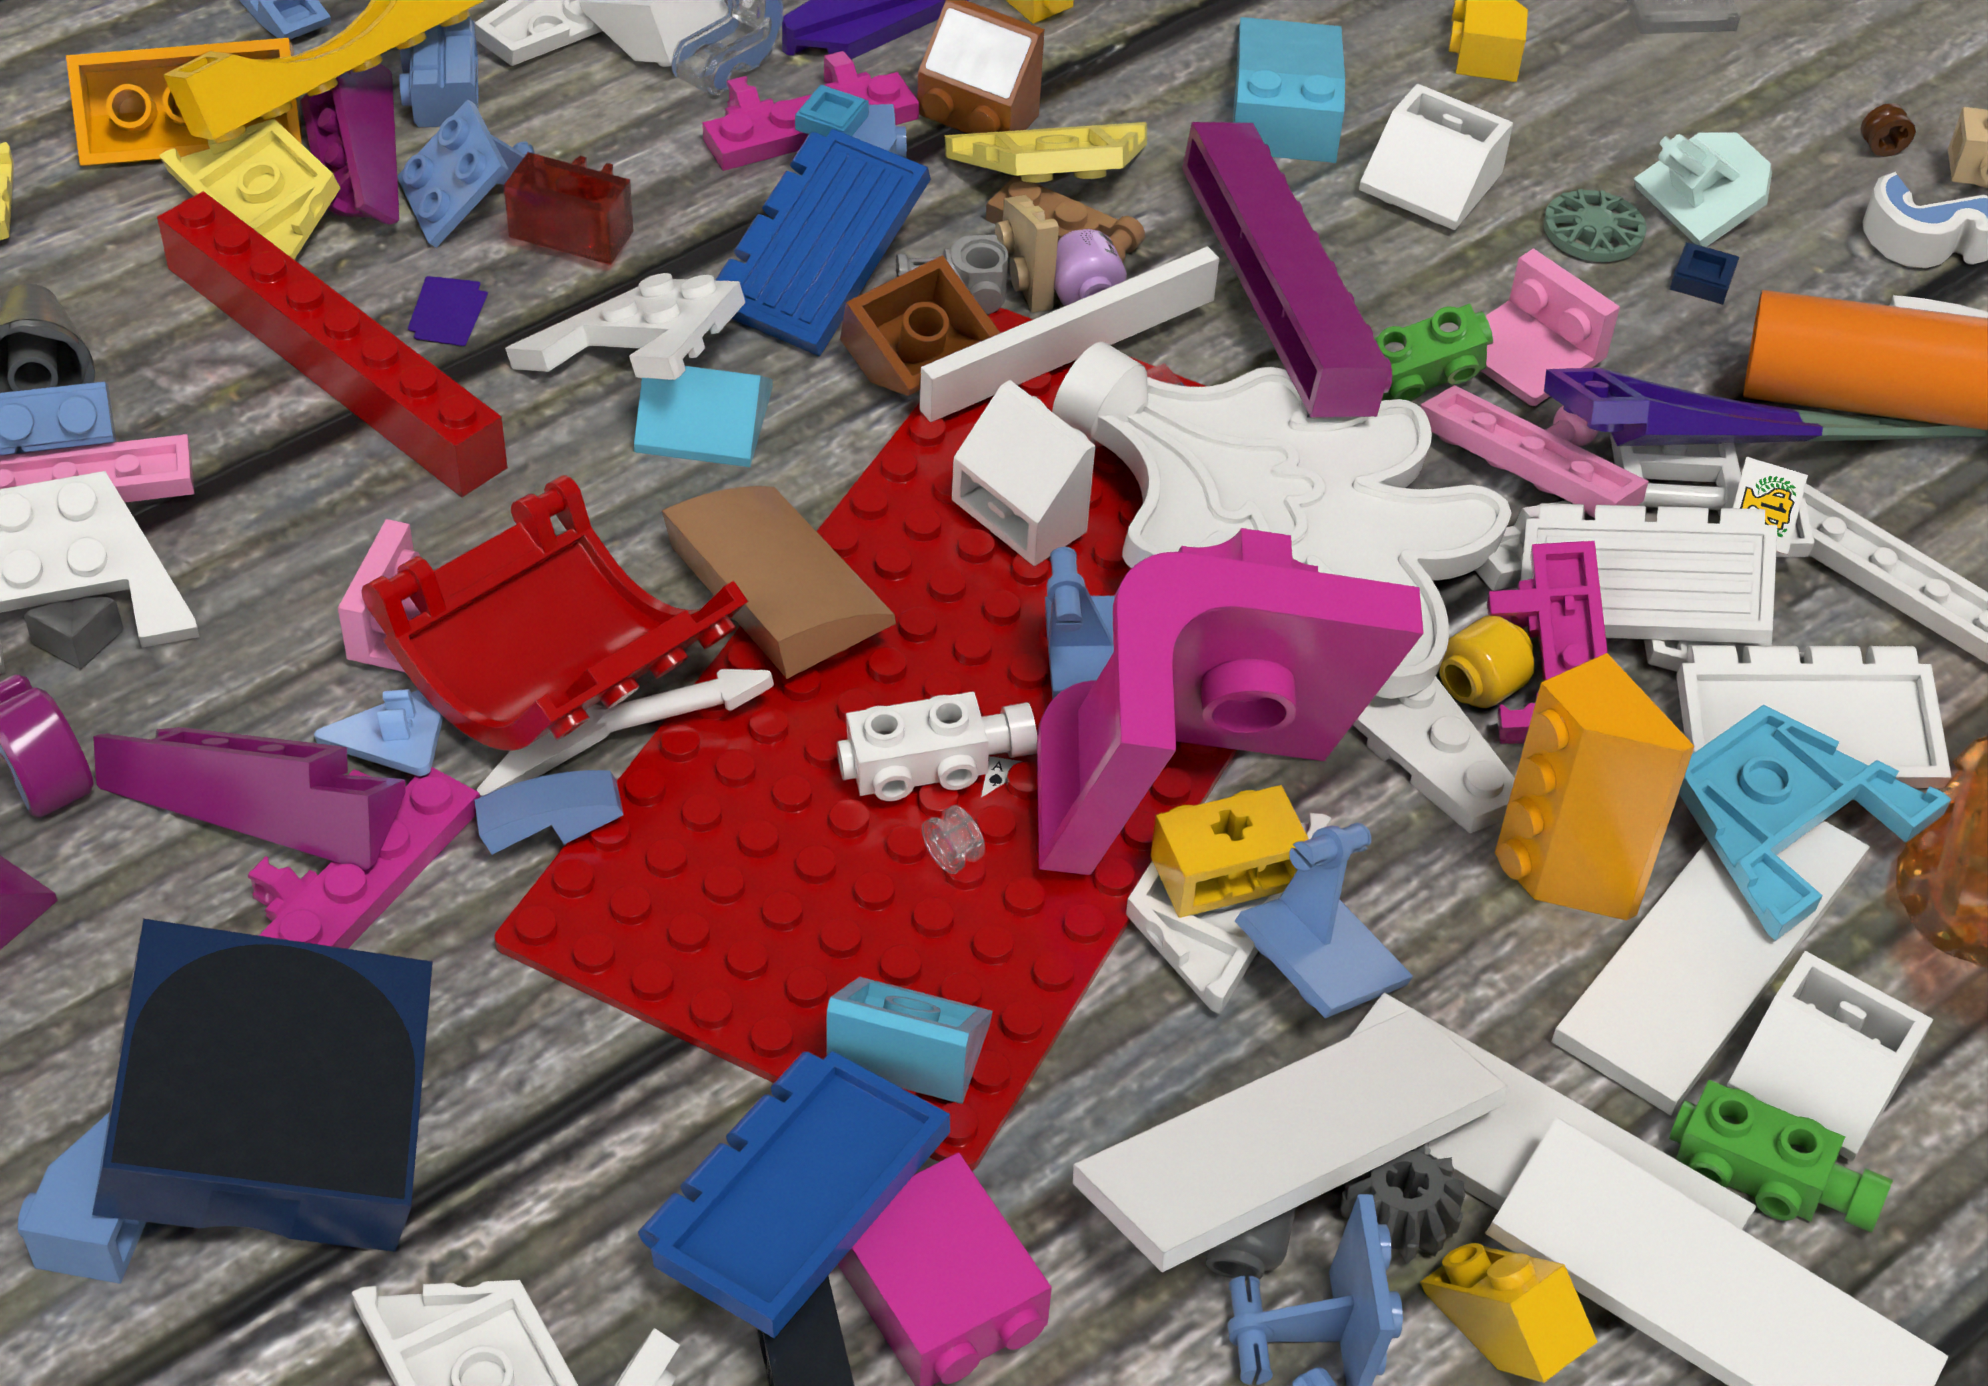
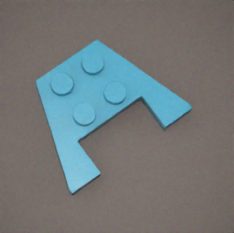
M1763 704L1692 754L1679 795L1764 929L1776 941L1815 912L1823 896L1781 860L1777 854L1851 800H1856L1907 843L1944 815L1951 798L1944 792L1931 786L1924 793L1895 779L1899 770L1878 760L1868 766L1836 750L1839 741Z

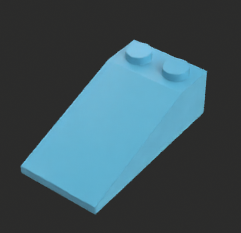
M1240 17L1233 123H1253L1263 142L1269 146L1272 157L1336 163L1345 106L1342 27Z

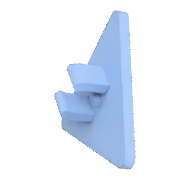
M410 689L383 691L385 703L319 728L314 733L316 743L344 746L347 747V754L416 776H423L431 771L443 716L419 690L410 692Z

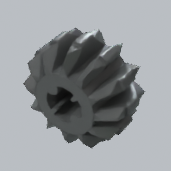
M1429 1143L1417 1147L1416 1150H1411L1344 1183L1345 1190L1342 1192L1340 1200L1341 1216L1349 1219L1358 1194L1373 1195L1378 1224L1387 1225L1390 1232L1391 1248L1399 1250L1407 1265L1416 1257L1418 1248L1435 1257L1438 1251L1443 1249L1446 1237L1452 1238L1453 1234L1458 1232L1463 1218L1461 1207L1465 1198L1464 1182L1452 1178L1454 1172L1452 1157L1435 1160L1430 1158L1431 1150Z

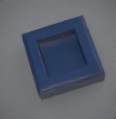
M1686 242L1676 267L1670 290L1723 305L1739 257Z

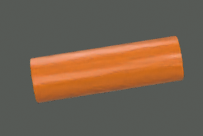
M1761 290L1747 364L1744 398L1988 430V318Z

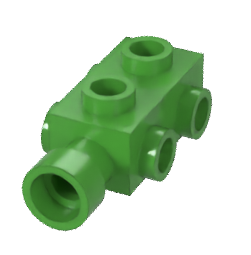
M1471 304L1459 308L1449 306L1439 309L1433 317L1403 328L1392 326L1384 329L1378 337L1374 338L1383 355L1390 360L1392 366V384L1389 391L1383 393L1382 401L1394 399L1413 401L1420 397L1427 389L1447 382L1450 384L1466 382L1476 376L1480 370L1486 369L1487 345L1493 344V335L1485 314L1482 311L1474 313ZM1445 323H1454L1458 326V329L1452 332H1445L1440 329V326ZM1392 342H1398L1404 346V349L1391 352L1385 346Z
M1708 1080L1697 1105L1686 1100L1683 1102L1669 1136L1670 1140L1681 1144L1676 1158L1677 1161L1725 1188L1729 1186L1755 1197L1757 1207L1764 1214L1777 1220L1789 1221L1799 1216L1812 1221L1816 1208L1820 1203L1846 1214L1844 1222L1872 1233L1893 1182V1179L1866 1168L1862 1175L1836 1164L1835 1162L1845 1136L1826 1129L1813 1119L1797 1117L1757 1100L1746 1091L1728 1088L1711 1080Z

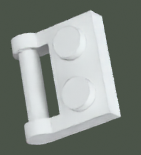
M1612 434L1610 435L1615 465L1643 479L1716 482L1717 487L1648 483L1644 501L1637 506L1709 508V510H1717L1719 516H1721V508H1733L1741 478L1734 443L1617 446Z

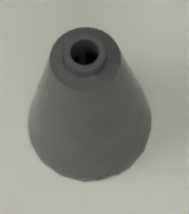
M22 284L10 289L0 302V393L94 383L95 367L90 351L55 294L37 284Z

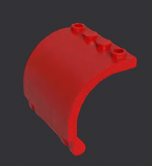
M562 475L547 483L544 493L539 496L530 493L513 502L511 514L516 525L433 571L425 559L416 556L399 565L397 575L389 579L380 576L363 585L361 590L365 605L387 635L383 641L429 703L451 724L472 739L489 747L507 751L522 749L549 732L552 733L557 741L569 735L590 719L585 710L602 701L606 709L614 707L640 688L635 679L651 671L654 677L658 679L672 671L689 657L684 649L699 641L701 646L707 649L723 639L736 628L731 618L749 602L734 580L725 585L702 608L695 610L670 606L647 593L625 573L591 527L581 490L576 482L567 475ZM554 515L558 517L567 530L557 537L550 519ZM410 597L421 614L408 621L402 601Z

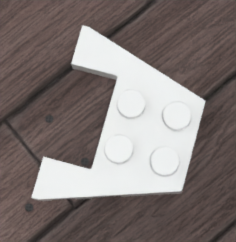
M669 273L656 274L645 278L639 283L638 287L511 344L505 349L512 369L549 372L587 346L640 348L629 355L636 377L675 380L686 370L683 358L687 353L689 358H695L705 349L702 339L704 334L709 329L711 334L719 333L746 302L739 281H716L712 275H700L690 279H673Z
M106 471L0 489V613L130 589L138 637L142 648L199 637L198 627L193 614ZM0 641V674H4L6 672Z

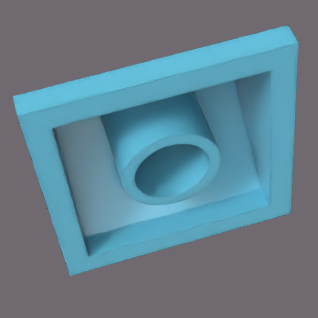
M685 366L686 370L675 380L642 378L634 452L751 467L771 396L773 379L760 375Z
M859 977L829 999L827 1008V1055L834 1051L903 1089L963 1104L993 1011Z

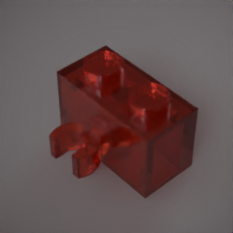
M527 152L504 184L510 238L611 265L634 232L630 179L614 175L613 164L606 163L601 171L587 168V157L584 156L577 157L571 164Z

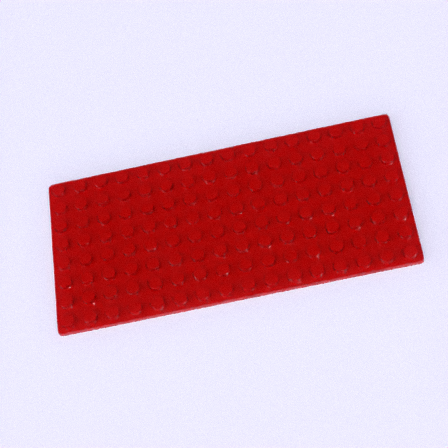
M999 308L988 316L1000 333L1034 320L1004 308ZM1132 358L1146 367L1147 377L1179 386L1206 387L1203 384ZM1075 361L1021 383L1018 386L1029 395L1040 399L1046 408L1052 412L1060 385ZM993 396L933 422H930L920 411L919 402L816 531L894 613L896 624L788 679L785 678L740 626L694 684L718 679L717 672L721 669L768 670L772 674L774 685L733 710H727L724 704L666 718L617 780L624 815L566 843L495 933L496 949L500 953L772 1083L778 1080L802 1052H809L824 1060L827 1056V1008L829 999L859 977L991 1010L993 1013L963 1104L904 1089L950 1114L951 1132L929 1158L940 1162L956 1153H960L971 1171H974L980 1164L1131 920L1126 915L1127 902L1130 894L1152 862L1150 855L1156 815L1169 812L1182 805L1195 806L1205 803L1237 749L1176 741V751L1091 875L1039 869L1037 753L1010 758L1008 752L988 755V761L990 756L1022 762L1014 764L1009 769L1005 783L982 797L986 774L978 775L973 784L958 790L946 789L940 782L915 786L909 795L895 801L881 800L876 794L860 796L856 778L843 780L837 754V741L847 740L846 713L862 711L874 706H891L921 701L939 695L975 692L981 717L1001 714L1003 706L1028 702L1034 715L1038 733L1041 718L1053 700L1045 616V597L1048 596L1047 582L1052 577L1051 557L1033 566L952 500L954 456ZM1105 446L1095 448L1087 532L1065 546L1075 550L1077 554V573L1083 577L1090 596H1115L1123 579L1132 569L1125 563L1122 557L1128 528L1143 505L1142 491L1135 475L1120 457Z

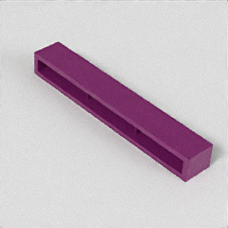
M1192 122L1182 170L1310 417H1377L1383 393H1387L1392 384L1390 360L1383 355L1373 337L1370 325L1365 323L1355 305L1352 293L1347 291L1337 273L1335 263L1330 261L1321 245L1317 231L1312 229L1303 213L1301 203L1295 199L1290 190L1285 174L1280 172L1272 158L1269 146L1263 142L1253 123Z

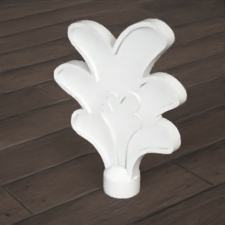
M1102 341L1090 346L1075 361L1061 383L1054 400L1052 412L1072 428L1083 432L1089 441L1095 445V448L1105 446L1113 451L1130 468L1142 491L1143 505L1128 528L1122 557L1128 566L1133 568L1143 559L1159 553L1178 552L1181 546L1209 547L1224 543L1233 538L1240 528L1291 535L1293 558L1304 564L1318 566V572L1420 588L1424 634L1376 695L1389 699L1412 696L1431 685L1446 653L1449 639V622L1446 608L1433 581L1462 576L1485 564L1487 558L1497 551L1511 517V510L1505 498L1483 486L1462 485L1437 489L1406 488L1419 475L1431 444V425L1425 411L1421 407L1408 400L1394 399L1381 401L1377 417H1309L1310 415L1285 369L1275 367L1258 368L1232 381L1214 386H1179L1147 377L1145 366Z

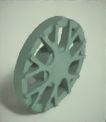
M1577 189V191L1562 193L1549 203L1543 221L1544 231L1556 247L1574 257L1596 262H1612L1632 256L1643 245L1647 229L1645 219L1638 208L1624 200L1623 197L1606 193L1603 190ZM1588 204H1596L1600 206H1590ZM1570 206L1577 210V212L1565 209V207ZM1610 210H1616L1619 214H1614ZM1555 223H1573V225L1557 228ZM1619 226L1635 228L1636 232L1621 228ZM1615 238L1622 246L1613 248L1610 242ZM1576 239H1578L1579 241H1581V242H1583V243H1586V244H1589V245H1591V246H1590V247H1589V246H1585V245L1579 244V243H1577V242H1575V241H1576Z

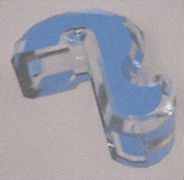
M724 0L728 7V12L724 17L678 42L673 51L671 61L675 77L711 96L728 90L727 81L730 80L734 70L747 73L758 68L770 56L780 36L783 21L782 0Z

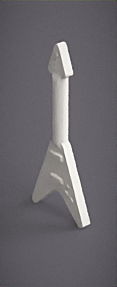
M721 669L717 672L718 679L619 703L610 709L595 704L585 710L590 719L564 738L557 741L552 733L549 732L522 749L510 751L481 783L477 791L480 793V797L509 785L537 778L600 742L613 731L724 704L727 710H733L770 689L774 685L772 674L768 670Z

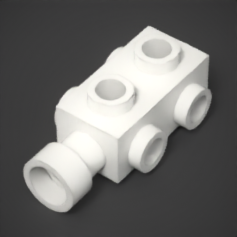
M975 692L939 695L921 701L891 706H874L866 710L846 713L847 740L837 741V754L843 780L856 778L860 796L876 794L879 799L885 801L902 799L909 795L915 786L938 782L944 788L950 790L966 788L976 781L978 775L988 774V755L1008 752L1009 757L1014 758L1037 753L1036 724L1028 702L1003 706L1001 714L981 717Z

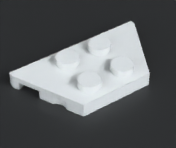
M1310 813L1309 822L1301 823L1308 838L1311 839L1313 833L1318 829L1330 826L1331 817L1324 814ZM1152 861L1128 898L1126 915L1209 1009L1221 1014L1258 952L1254 942L1236 924L1235 919L1241 911L1278 899L1283 892L1178 918Z
M520 1280L486 1281L474 1287H461L454 1283L423 1284V1294L378 1296L376 1286L361 1287L352 1291L355 1308L395 1386H578Z

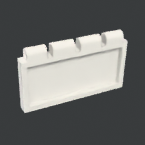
M1541 503L1539 519L1527 518L1521 581L1533 579L1530 558L1532 544L1595 541L1606 638L1772 644L1777 525H1765V509L1721 508L1720 524L1708 523L1709 508L1658 506L1657 522H1646V506L1596 505L1595 520H1584V504ZM1527 626L1523 630L1529 635Z
M1690 645L1687 651V663H1682L1676 674L1684 735L1695 746L1693 753L1764 704L1839 741L1836 750L1868 766L1878 760L1899 770L1895 779L1913 788H1929V786L1944 788L1951 779L1932 665L1919 664L1917 651L1914 646H1869L1866 651V664H1863L1859 646H1807L1804 653V664H1801L1797 646H1745L1742 656L1743 663H1738L1735 646Z

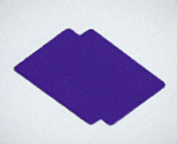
M427 276L419 294L408 330L415 332V339L465 346L488 292L478 290L481 285L479 281Z

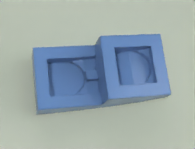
M240 0L249 13L277 38L293 39L331 24V16L319 0Z
M610 770L571 771L540 776L495 790L474 800L479 836L492 855L551 825L562 842L566 844L624 815L617 781Z

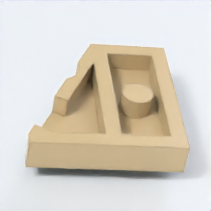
M1022 195L1004 198L1003 221L996 223L995 235H997L998 241L1008 251L1013 288L1016 292L1023 291L1031 313L1052 310L1059 225L1055 219L1045 220L1044 210L1039 206H1034L1030 198Z

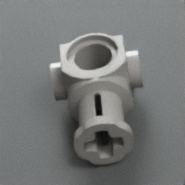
M997 235L962 236L954 242L951 248H944L943 256L985 313L990 315V313L1001 308L1006 297L1008 251L998 241ZM897 254L896 277L937 257L908 258L906 254Z

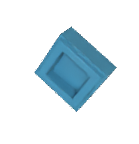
M820 85L795 114V130L806 134L815 132L827 137L833 128L853 136L869 116V101Z

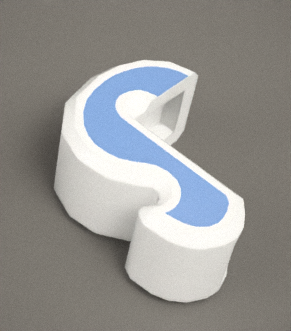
M1891 172L1878 178L1862 223L1864 233L1870 243L1887 259L1909 268H1929L1940 265L1952 253L1963 255V260L1970 265L1988 260V196L1979 195L1918 206L1913 202L1912 193L1896 172Z

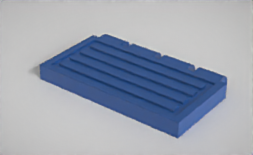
M833 128L827 137L815 132H811L790 163L791 168L798 174L785 171L762 207L763 211L771 218L758 214L734 250L735 255L746 263L730 258L716 278V281L740 282L746 303L731 319L819 357L843 321L846 302L858 297L931 180L927 166Z
M831 1051L824 1060L809 1052H802L771 1086L773 1096L763 1095L726 1135L730 1146L719 1143L681 1184L680 1188L685 1197L673 1193L638 1231L641 1241L651 1249L653 1266L773 1338L779 1334L951 1132L949 1113L834 1051Z

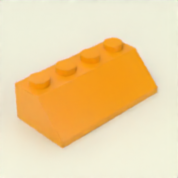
M277 38L66 55L80 166L161 160L159 155L176 148L180 157L210 149L208 139L191 136L163 74L210 51L259 60L294 56V49L290 39ZM299 97L291 100L293 107L286 113L270 119H262L260 116L244 124L245 128L275 119L302 144Z
M1608 653L1541 682L1494 854L1498 857L1503 871L1510 878L1517 880L1534 900L1627 921L1638 914L1695 746Z

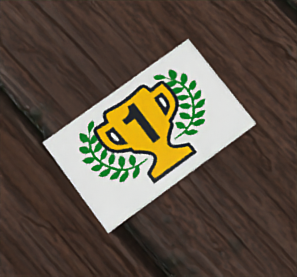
M1746 457L1733 508L1765 509V525H1777L1776 552L1788 555L1808 475Z

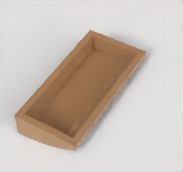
M746 486L723 489L682 501L662 510L671 547L714 596L725 585L733 580L749 602L733 618L786 679L896 624L894 613L775 487Z

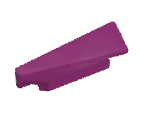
M382 64L362 72H353L351 69L336 77L338 84L334 88L318 95L309 96L306 94L300 100L310 150L333 173L340 186L339 192L328 207L329 211L338 216L374 218L384 224H394L399 221L392 73Z
M183 727L157 729L154 739L111 735L110 733L93 736L96 783L102 790L341 864H354L362 870H368L375 864L406 793L404 779L344 775L348 773L347 747Z

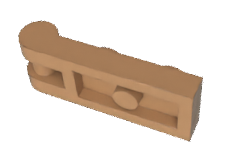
M1014 176L986 205V220L996 224L1003 221L1004 198L1026 195L1033 201L1034 206H1039L1044 210L1045 220L1055 219L1059 225L1058 240L1065 234L1075 230L1092 229L1101 231L1112 240L1122 263L1126 258L1125 252H1133L1145 238L1143 226L1133 217L1122 216L1120 219L1113 218L1037 183L1024 182L1020 176Z

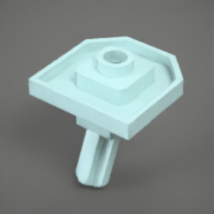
M1737 132L1697 133L1689 140L1678 134L1672 139L1665 136L1659 143L1663 148L1658 156L1659 161L1634 178L1636 189L1694 244L1707 247L1767 205L1772 169L1771 163Z

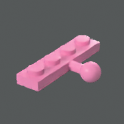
M1455 385L1420 405L1429 419L1431 432L1437 434L1442 441L1458 445L1484 458L1491 466L1508 470L1533 483L1542 492L1555 494L1573 504H1584V512L1594 518L1596 505L1637 506L1644 501L1649 481L1581 448V446L1592 442L1599 431L1590 429L1587 426V422L1578 415L1566 412L1563 409L1564 405L1556 412L1553 425L1545 430Z
M188 434L0 456V489L106 471L124 502L194 494L192 454Z

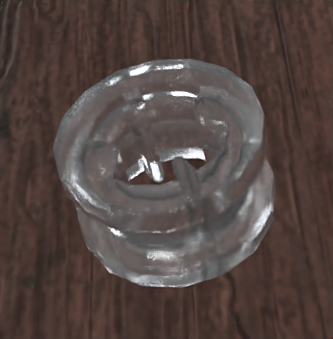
M951 805L942 812V819L931 817L922 825V835L929 853L936 863L950 874H956L965 867L966 860L975 862L985 854L984 839L977 824L964 809L957 805Z

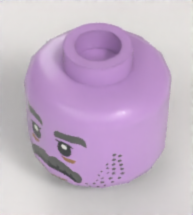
M1092 229L1075 230L1065 234L1058 240L1054 288L1064 306L1126 281L1127 273L1114 244L1101 231Z

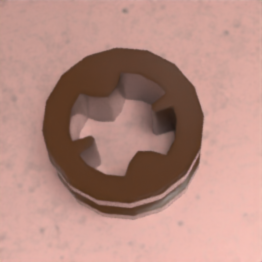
M1895 103L1876 107L1867 114L1860 127L1861 135L1869 143L1872 152L1881 157L1900 153L1909 146L1916 133L1915 125L1907 117L1905 110Z

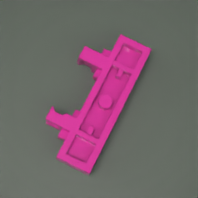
M844 51L824 56V82L828 83L824 84V86L868 100L869 105L894 104L896 125L919 119V101L898 72L878 75L871 79L870 74L867 72L856 73L854 62ZM747 76L727 81L729 101H727L728 108H725V117L702 122L703 140L721 169L725 171L799 151L809 134L795 130V114L812 94L791 100L778 101L775 104L771 98L760 101L756 87L748 86Z
M1595 541L1532 544L1530 558L1533 579L1519 581L1518 590L1489 591L1488 615L1502 617L1522 629L1528 626L1529 637L1535 638L1539 636L1543 681L1608 653ZM1529 703L1523 710H1509L1504 705L1499 706L1497 718L1500 744L1525 743L1535 703Z
M433 767L428 774L415 776L405 787L406 793L375 864L368 870H362L354 864H341L332 861L319 875L315 871L309 870L300 879L290 867L278 869L270 865L268 857L265 856L248 873V878L251 879L254 890L252 894L253 899L267 906L265 909L266 916L272 921L259 936L348 949L476 816L474 800L480 798V793ZM353 769L348 774L352 776L371 777L355 769Z

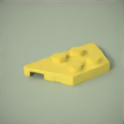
M275 119L251 125L246 128L244 134L228 142L215 143L214 140L208 139L210 149L180 157L176 148L159 155L167 171L193 196L204 191L293 259L296 258L340 190V186L333 173Z
M1137 122L945 135V157L1015 176L1021 175V180L1024 182H1048L1053 180V173L1074 172V177L1097 179L1105 177L1107 169L1124 168L1147 145V123Z

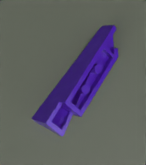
M809 0L782 18V51L786 55L794 56L795 53L808 47L828 48L829 54L844 51L850 59H854L938 20L946 0Z

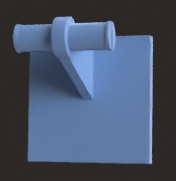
M468 99L452 116L442 123L439 131L418 154L412 156L407 161L404 169L397 175L428 243L436 248L496 184L523 187L530 190L535 203L539 202V206H548L557 197L556 190L549 181L551 176L550 169L543 159L536 156L533 146L531 144L528 145L529 143L524 141L511 147L491 135L476 104Z
M1059 547L1050 553L1052 577L1048 579V596L1045 597L1052 699L1061 691L1074 684L1097 680L1114 652L1113 603L1115 596H1090L1083 577L1077 573V554L1074 549L1069 547Z
M1358 822L1342 829L1334 825L1320 828L1313 833L1311 839L1294 843L1293 846L1295 848L1290 849V860L1298 871L1281 897L1241 911L1235 919L1236 924L1254 942L1257 950L1277 966L1299 990L1301 997L1309 1005L1316 1008L1324 1018L1380 997L1383 993L1387 994L1407 986L1413 978V975L1340 900L1346 865L1350 855L1367 850L1366 845L1369 846L1371 844L1369 829L1364 824Z
M1358 1194L1329 1270L1333 1299L1263 1312L1260 1280L1257 1277L1249 1276L1246 1285L1245 1276L1236 1277L1229 1282L1234 1317L1228 1322L1229 1341L1233 1345L1238 1346L1241 1369L1240 1379L1243 1383L1252 1385L1254 1376H1256V1385L1266 1383L1272 1379L1273 1373L1270 1368L1267 1342H1340L1346 1386H1372L1376 1375L1384 1374L1389 1344L1392 1338H1399L1401 1335L1403 1310L1399 1293L1397 1291H1389L1386 1270L1389 1268L1391 1260V1238L1387 1225L1378 1224L1373 1195Z

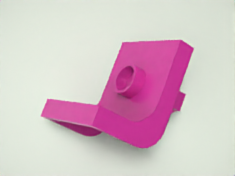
M1240 528L1233 538L1218 545L1209 547L1181 546L1178 552L1159 553L1137 563L1123 579L1114 598V652L1097 680L1080 682L1061 691L1050 702L1039 723L1037 733L1039 869L1091 875L1176 751V741L1325 761L1424 634L1420 588L1318 572V566L1304 564L1293 558L1291 535Z

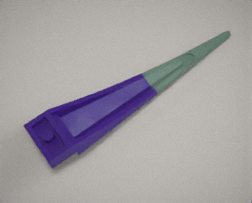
M1603 368L1546 369L1544 392L1564 405L1563 409L1566 412L1576 414L1584 419L1590 429L1611 432L1617 446L1988 436V430L1898 418L1849 416L1747 403L1653 383Z

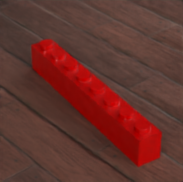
M202 191L157 216L166 261L170 271L460 497H464L508 468L502 416L207 193Z

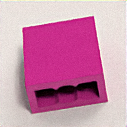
M956 1153L914 1174L838 1263L839 1268L915 1386H933L940 1381L944 1384L957 1382L969 1375L977 1367L980 1360L1005 1347L1015 1350L1029 1344L1048 1325L1051 1285L960 1153Z

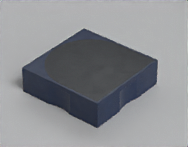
M143 918L119 1050L120 1060L107 1122L92 1215L194 1228L220 1226L248 1227L268 1231L293 1240L395 1252L412 1205L433 961Z

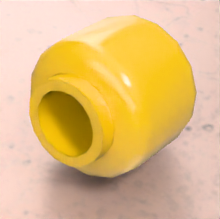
M1484 616L1448 639L1447 650L1440 665L1442 683L1446 690L1461 703H1467L1480 708L1492 707L1527 685L1534 673L1532 642L1528 634L1521 627L1499 616Z

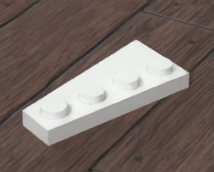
M508 0L475 22L476 41L511 66L597 34L603 30L582 11L579 4L581 0Z
M1436 676L1430 686L1412 696L1389 699L1375 695L1353 724V726L1368 737L1366 746L1383 761L1391 759L1400 764L1412 775L1410 783L1468 833H1473L1504 820L1515 778Z

